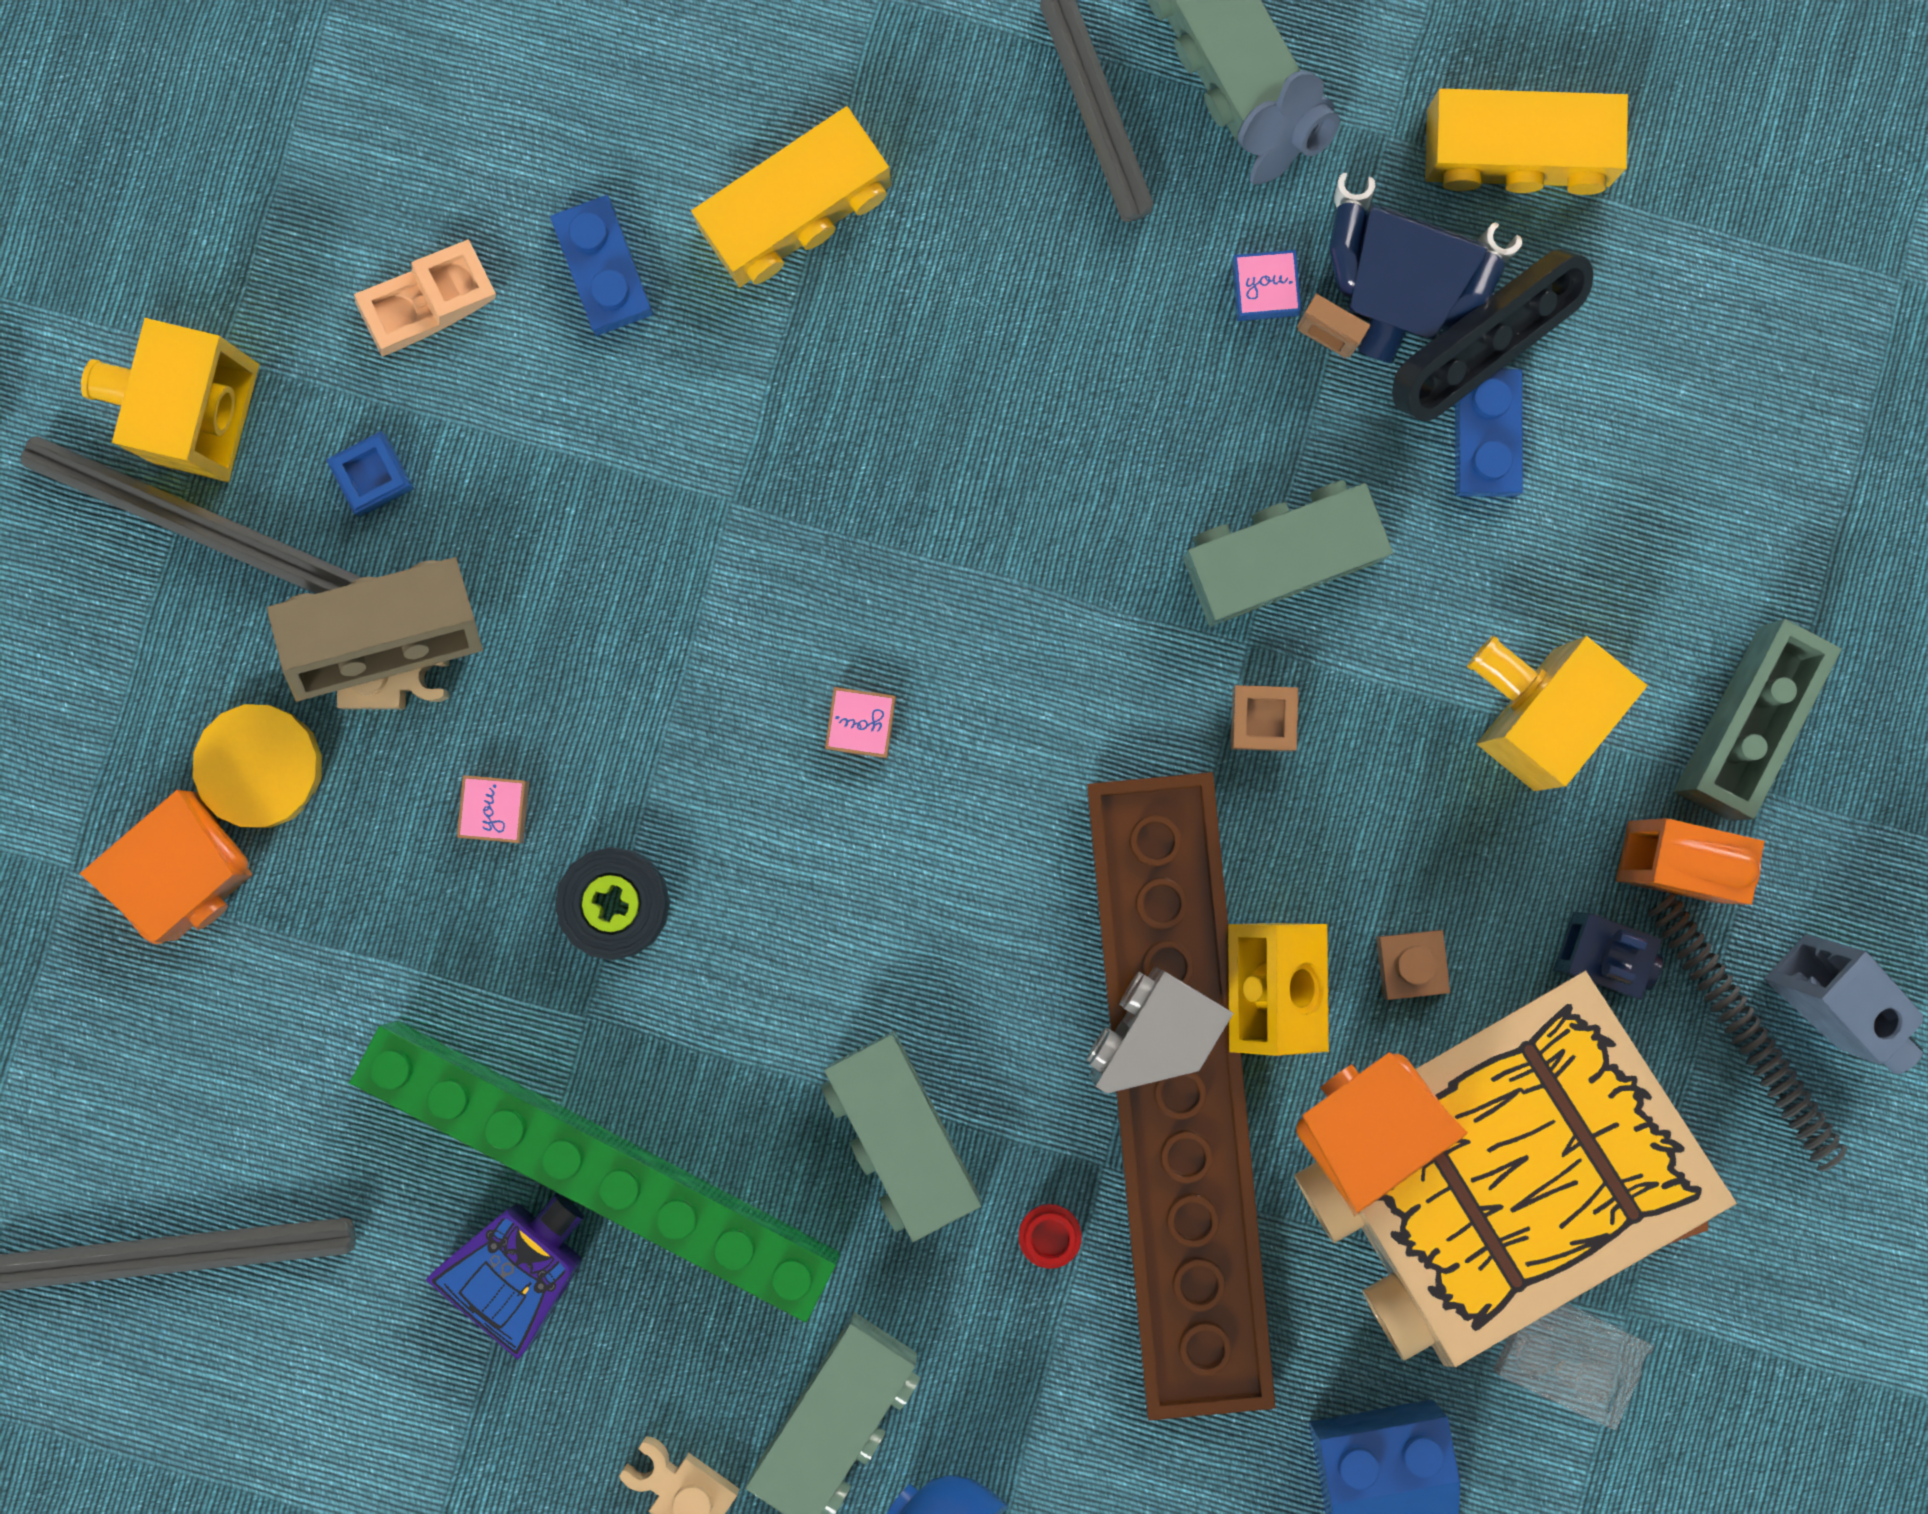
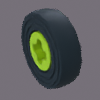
M615 847L588 852L572 863L559 882L555 902L559 926L571 944L591 957L607 960L637 955L653 944L666 925L670 905L666 881L653 862L635 851ZM614 886H618L623 889L620 899L629 904L626 914H614L611 920L607 921L602 917L604 907L596 903L597 895L600 893H610Z

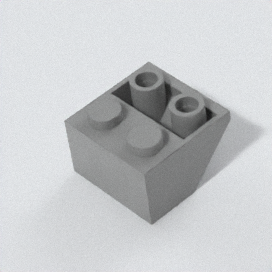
M1155 966L1148 977L1138 972L1119 1003L1127 1012L1114 1032L1105 1027L1087 1055L1086 1060L1093 1067L1089 1076L1095 1087L1105 1093H1112L1197 1072L1201 1069L1234 1013Z

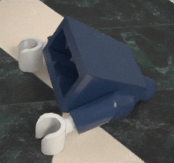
M1343 173L1339 177L1334 194V203L1337 209L1335 210L1329 244L1336 287L1343 295L1349 297L1348 305L1350 310L1371 318L1369 322L1371 326L1363 337L1358 351L1374 359L1393 363L1406 331L1433 339L1439 330L1446 331L1476 307L1487 302L1489 297L1493 295L1505 269V263L1519 250L1522 245V239L1519 235H1516L1509 242L1506 249H1503L1493 239L1494 231L1499 225L1496 222L1492 223L1478 240H1474L1371 202L1375 189V180L1368 177L1365 192L1360 195H1354L1346 190L1344 185L1347 173Z

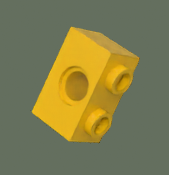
M1228 924L1229 1011L1234 1013L1229 1020V1052L1273 1056L1329 1052L1327 924Z

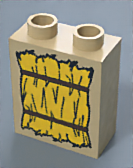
M1587 971L1582 972L1416 1068V1071L1444 1108L1468 1134L1358 1215L1353 1216L1347 1203L1317 1162L1294 1174L1300 1190L1331 1241L1335 1244L1362 1228L1388 1271L1389 1275L1363 1289L1362 1292L1377 1321L1401 1359L1405 1361L1432 1345L1442 1364L1446 1367L1455 1368L1737 1204Z

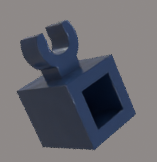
M1573 912L1553 971L1572 978L1587 971L1596 987L1624 997L1641 1000L1645 989L1651 990L1661 973L1663 956L1658 954L1663 939L1592 913Z

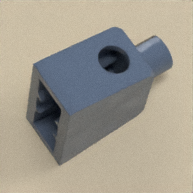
M1805 934L1764 978L1775 991L1840 1050L1879 1065L1884 1064L1894 1074H1901L1910 1070L1921 1059L1923 1048L1911 1035L1922 1024L1923 1014L1866 951Z

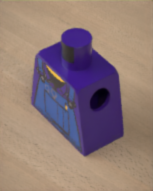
M557 1193L536 1217L523 1206L515 1203L436 1268L426 1278V1281L518 1360L538 1338L583 1261L564 1242L582 1222L584 1215L571 1201Z

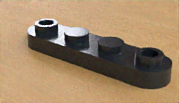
M1556 249L1549 252L1489 297L1483 305L1476 307L1407 359L1398 369L1394 378L1392 397L1395 406L1400 411L1421 421H1430L1443 414L1575 313L1584 304L1593 284V268L1590 261L1586 257L1565 249Z

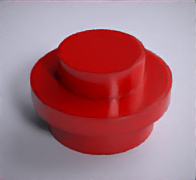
M1042 1204L1031 1209L1024 1216L1019 1227L1018 1239L1023 1254L1031 1263L1042 1268L1054 1269L1068 1264L1076 1256L1081 1246L1082 1234L1079 1222L1071 1211L1057 1204Z

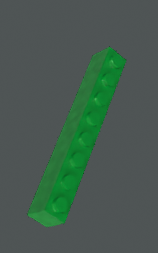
M400 1021L383 1024L378 1027L349 1084L807 1323L841 1252Z

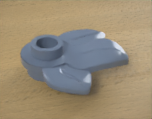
M1298 71L1291 74L1285 79L1278 100L1266 101L1258 105L1241 124L1238 131L1239 145L1244 150L1258 155L1250 175V182L1252 184L1266 183L1279 177L1301 152L1306 156L1317 155L1332 142L1337 134L1340 118L1334 112L1333 102L1323 95V81L1314 73Z

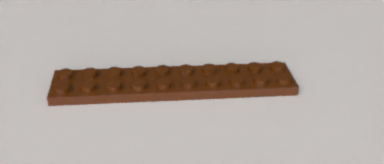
M1213 772L1086 784L1110 1030L1115 1032L1127 1012L1119 1003L1135 975L1141 972L1148 977L1154 966L1229 1010L1228 919ZM1228 1022L1199 1071L1116 1091L1148 1421L1276 1409L1241 1053L1229 1052Z

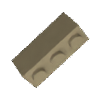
M456 557L442 561H423L408 570L381 577L359 578L347 586L317 594H298L283 603L266 607L282 671L296 702L483 651Z

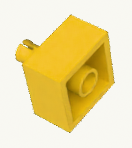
M144 318L131 369L91 359L86 364L82 374L81 392L82 396L86 399H97L121 406L112 439L113 444L157 466L229 483L260 364L219 335Z
M1493 635L1474 654L1467 667L1477 672L1511 701L1476 744L1533 791L1566 787L1648 685L1588 636L1554 648L1535 671L1498 641L1499 639Z

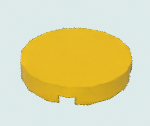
M244 704L221 713L203 730L193 752V780L201 800L218 818L239 827L272 828L293 820L305 809L303 807L309 802L312 794L315 795L321 782L322 754L314 733L294 715L271 705Z

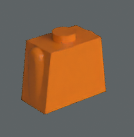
M176 790L79 873L123 913L145 940L153 944L176 941L193 926L200 930L214 922L228 908L224 899L252 876L248 868L246 856L222 829L210 809L201 800L199 793L185 790Z
M1668 818L1628 821L1616 882L1674 893L1713 903L1752 905L1755 888L1760 877L1761 858L1765 841Z
M1390 1052L1360 1074L1351 1064L1329 1079L1320 1087L1327 1097L1305 1112L1296 1125V1133L1299 1139L1345 1200L1354 1217L1468 1134L1444 1108L1410 1061L1401 1054H1391Z

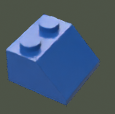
M1433 1399L1309 1421L1326 1514H1459L1460 1479L1448 1416Z

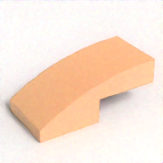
M469 239L411 262V272L354 294L355 304L382 357L452 325L496 298V293Z

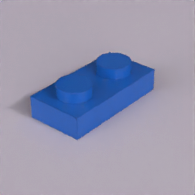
M608 194L550 216L592 331L596 336L654 315Z
M1500 369L1455 404V496L1517 497L1523 493L1522 369Z

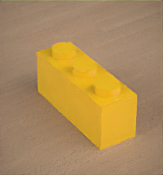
M1439 89L1427 108L1425 182H1443V187L1451 191L1474 190L1479 188L1482 183L1505 184V189L1514 193L1536 192L1543 189L1544 185L1567 186V191L1576 195L1601 193L1606 190V187H1610L1627 169L1628 94Z
M846 106L692 209L691 212L699 230L738 287H742L749 281H752L753 284H760L779 272L784 266L782 259L801 246L805 250H810L826 241L836 230L834 224L853 211L856 215H863L878 206L887 196L885 190L892 186L890 168L853 113Z

